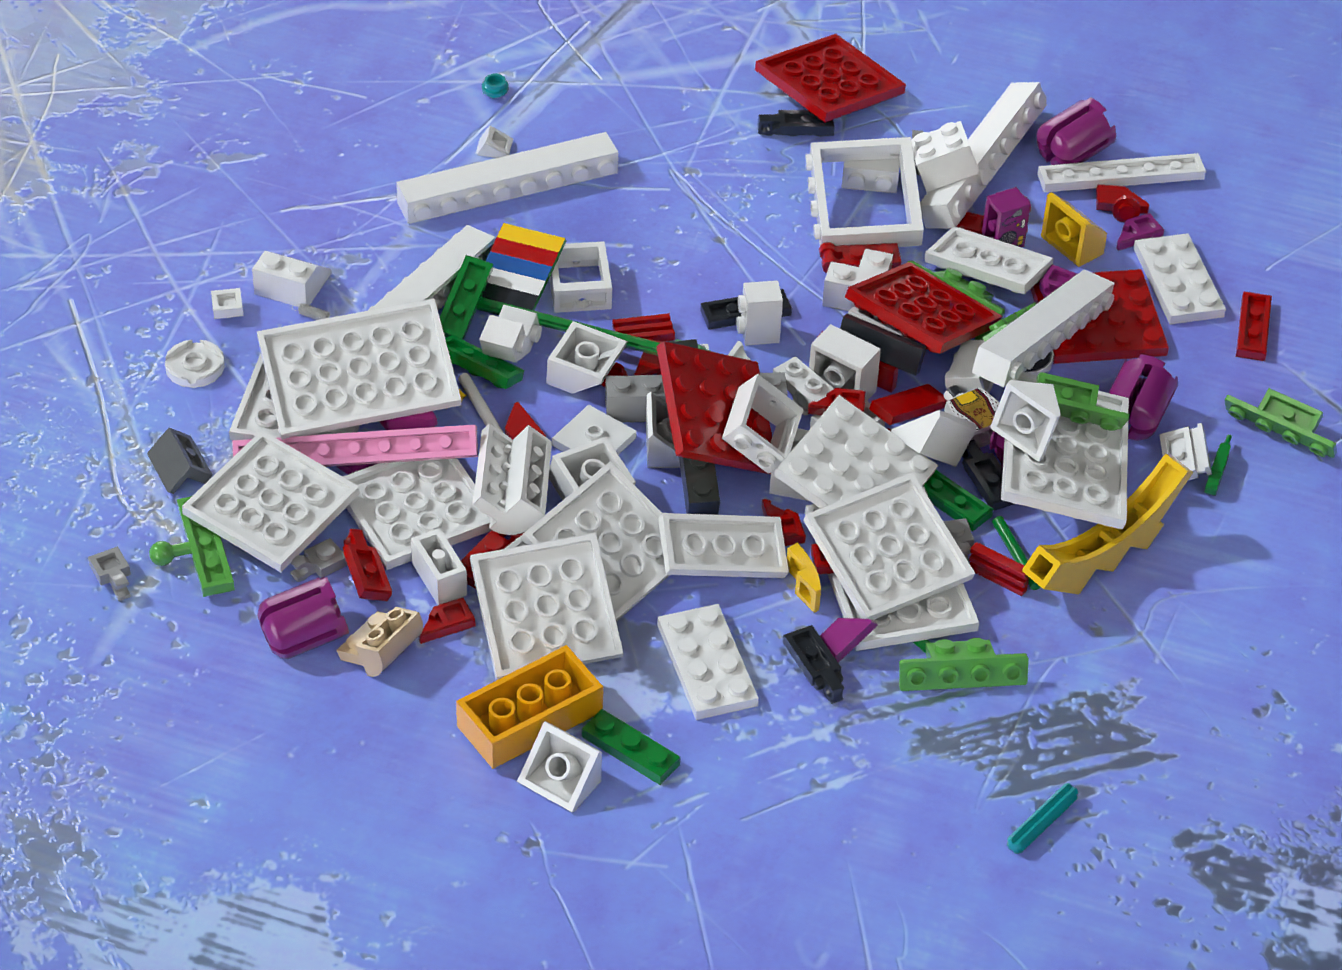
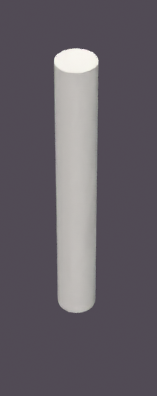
M461 374L458 380L485 426L490 423L503 432L469 374Z

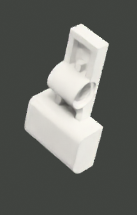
M796 356L773 369V373L785 372L787 390L793 395V401L803 408V415H809V403L821 400L826 397L828 392L834 389ZM865 399L864 413L882 426H885V422L869 410L871 403ZM813 415L811 417L810 428L816 423V421L821 417V415Z

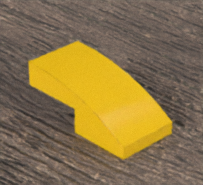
M796 543L787 548L789 573L796 579L795 594L815 613L819 611L820 579L812 560L805 550Z

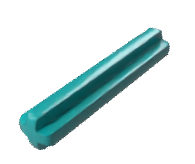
M1070 783L1060 787L1008 837L1007 847L1015 854L1022 853L1077 800L1078 789Z

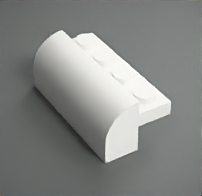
M490 423L481 432L473 505L481 513L490 516L489 529L500 534L516 535L524 533L544 517L546 513L552 441L529 425L514 439H511Z

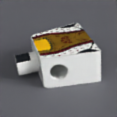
M957 385L948 388L944 393V398L947 400L944 412L976 424V431L971 440H975L979 448L990 444V437L994 431L990 426L1000 402L983 388L978 387L966 393H963Z

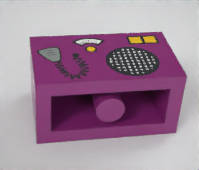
M1017 187L987 196L982 235L1018 247H1024L1028 232L1031 203Z

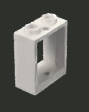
M605 241L565 244L549 278L554 313L612 309V284ZM599 266L601 281L560 283L558 268Z
M757 374L738 388L722 439L765 472L770 473L790 453L803 408ZM751 408L776 426L771 443L746 425Z

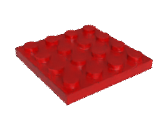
M836 33L757 60L755 64V71L824 122L904 94L906 84Z
M911 262L848 287L845 298L852 301L857 308L877 316L880 322L892 325L899 329L905 337L915 339L927 346V350L939 354L990 331L989 326L1000 321L1003 317Z
M1142 269L1091 272L1115 283L1112 290L1114 295L1113 303L1107 311L1101 312L1095 320L1092 319L1082 330L1076 331L1071 339H1066L1057 349H1053V364L1139 358L1141 354L1153 357L1168 355L1169 346ZM1041 279L1031 288L1036 304L1044 299L1039 289Z
M666 341L656 346L676 456L771 475V472H765L722 439L738 388L755 375H760L758 362ZM751 408L746 425L771 443L772 432L770 422Z

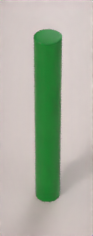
M1002 516L994 518L992 524L1014 561L1025 566L1028 558ZM1029 577L1028 585L1032 590L1041 588Z

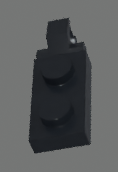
M778 110V114H759L758 134L769 136L773 134L788 136L814 135L818 137L824 135L834 136V120L824 122L809 110Z
M970 440L962 455V464L987 505L992 507L993 511L1014 505L1011 502L1001 500L1003 468L994 454L983 453L975 440Z
M813 625L783 635V644L810 684L817 691L823 689L824 695L831 704L843 700L844 686L841 683L843 682L841 666Z

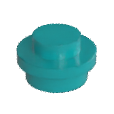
M489 74L482 83L483 93L492 98L504 96L509 90V84L501 74Z

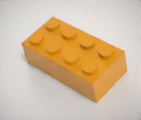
M565 645L457 700V727L490 767L494 769L531 750L544 722L567 731L594 717L603 709V685L573 651Z

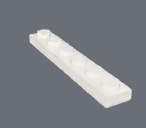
M1199 153L1039 166L1037 175L1045 193L1097 188V184L1135 186L1205 179L1206 170Z

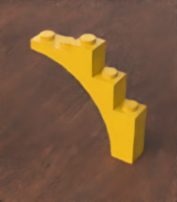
M1165 453L1150 475L1127 499V521L1123 530L1097 524L1083 534L1068 541L1053 545H1038L1022 569V572L1045 590L1080 594L1096 569L1114 572L1130 547L1149 548L1164 526L1161 519L1185 486L1193 471L1172 455Z

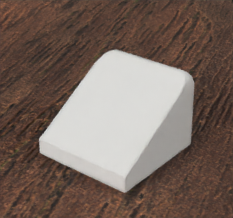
M489 126L479 139L476 154L495 158L507 156L510 153L513 138Z

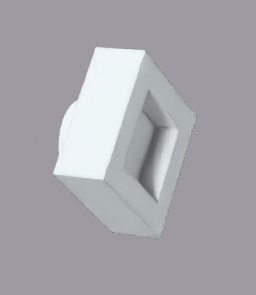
M240 288L211 291L214 319L243 316Z

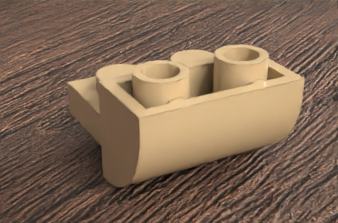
M395 607L388 613L377 611L336 650L340 660L364 666L367 676L375 677L380 675L422 633L423 622L420 613L400 607Z

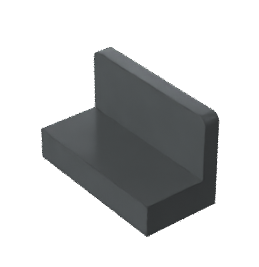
M168 428L147 453L169 493L174 494L187 478L205 484L213 476L192 437L175 429Z

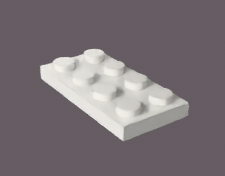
M952 227L925 252V262L942 269H954L963 276L972 277L990 285H997L1014 293L1024 295L1053 265L1052 257L959 227Z
M1188 233L1135 240L1133 249L1170 325L1223 318L1225 316L1226 308Z
M662 513L658 518L666 575L785 578L789 573L780 517Z
M719 604L658 617L657 626L696 720L758 706L759 698Z

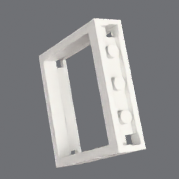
M911 137L811 143L810 154H805L806 171H811L812 177H808L809 194H814V200H811V217L817 218V224H813V234L815 240L819 239L820 245L825 242H831L835 246L897 243L898 247L922 246L924 228ZM899 158L907 224L829 228L822 163Z

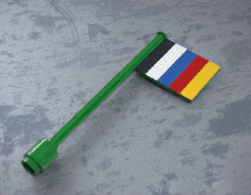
M503 223L486 259V262L493 264V271L477 310L500 315L503 305L537 313L540 326L566 332L573 320L535 311L566 244V238ZM577 322L627 341L625 348L658 356L656 346L660 344L659 342ZM698 344V349L707 350L704 345Z

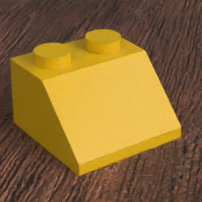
M1052 192L1047 194L1041 237L1078 267L1103 255L1107 232L1066 200Z

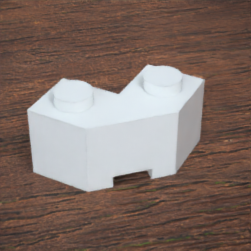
M865 249L859 267L831 262L824 280L822 306L849 311L855 305L852 301L845 298L848 287L892 269L893 254Z
M503 305L499 317L493 315L488 317L479 339L482 352L485 355L517 363L530 353L533 343L539 341L542 326L539 325L537 313Z

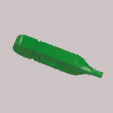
M1230 434L1219 445L1211 468L1212 474L1209 475L1204 491L1206 494L1213 496L1217 494L1230 453V441L1232 438Z

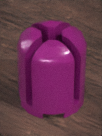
M1090 97L1087 100L1078 101L1043 123L1037 131V146L1045 161H1051V165L1083 163L1113 144L1116 139L1115 125L1110 128L1108 120L1103 114L1107 111L1106 108L1099 101Z
M1141 354L1138 359H1130L1129 361L1126 359L1109 391L1110 394L1129 398L1128 421L1131 427L1128 431V439L1140 441L1154 435L1179 385L1177 375L1174 379L1163 368L1165 362L1153 356Z
M318 577L265 599L259 605L258 620L272 653L280 658L290 659L349 633L345 617L341 615L335 599L336 595L327 577Z

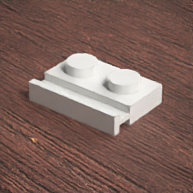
M1202 423L1197 424V428L1189 429V427H1184L1159 434L1162 456L1165 453L1170 454L1193 471L1189 480L1199 478L1198 474H1212L1206 435Z

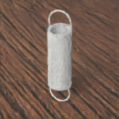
M301 303L298 307L299 314L316 320L330 318L331 313L304 303Z

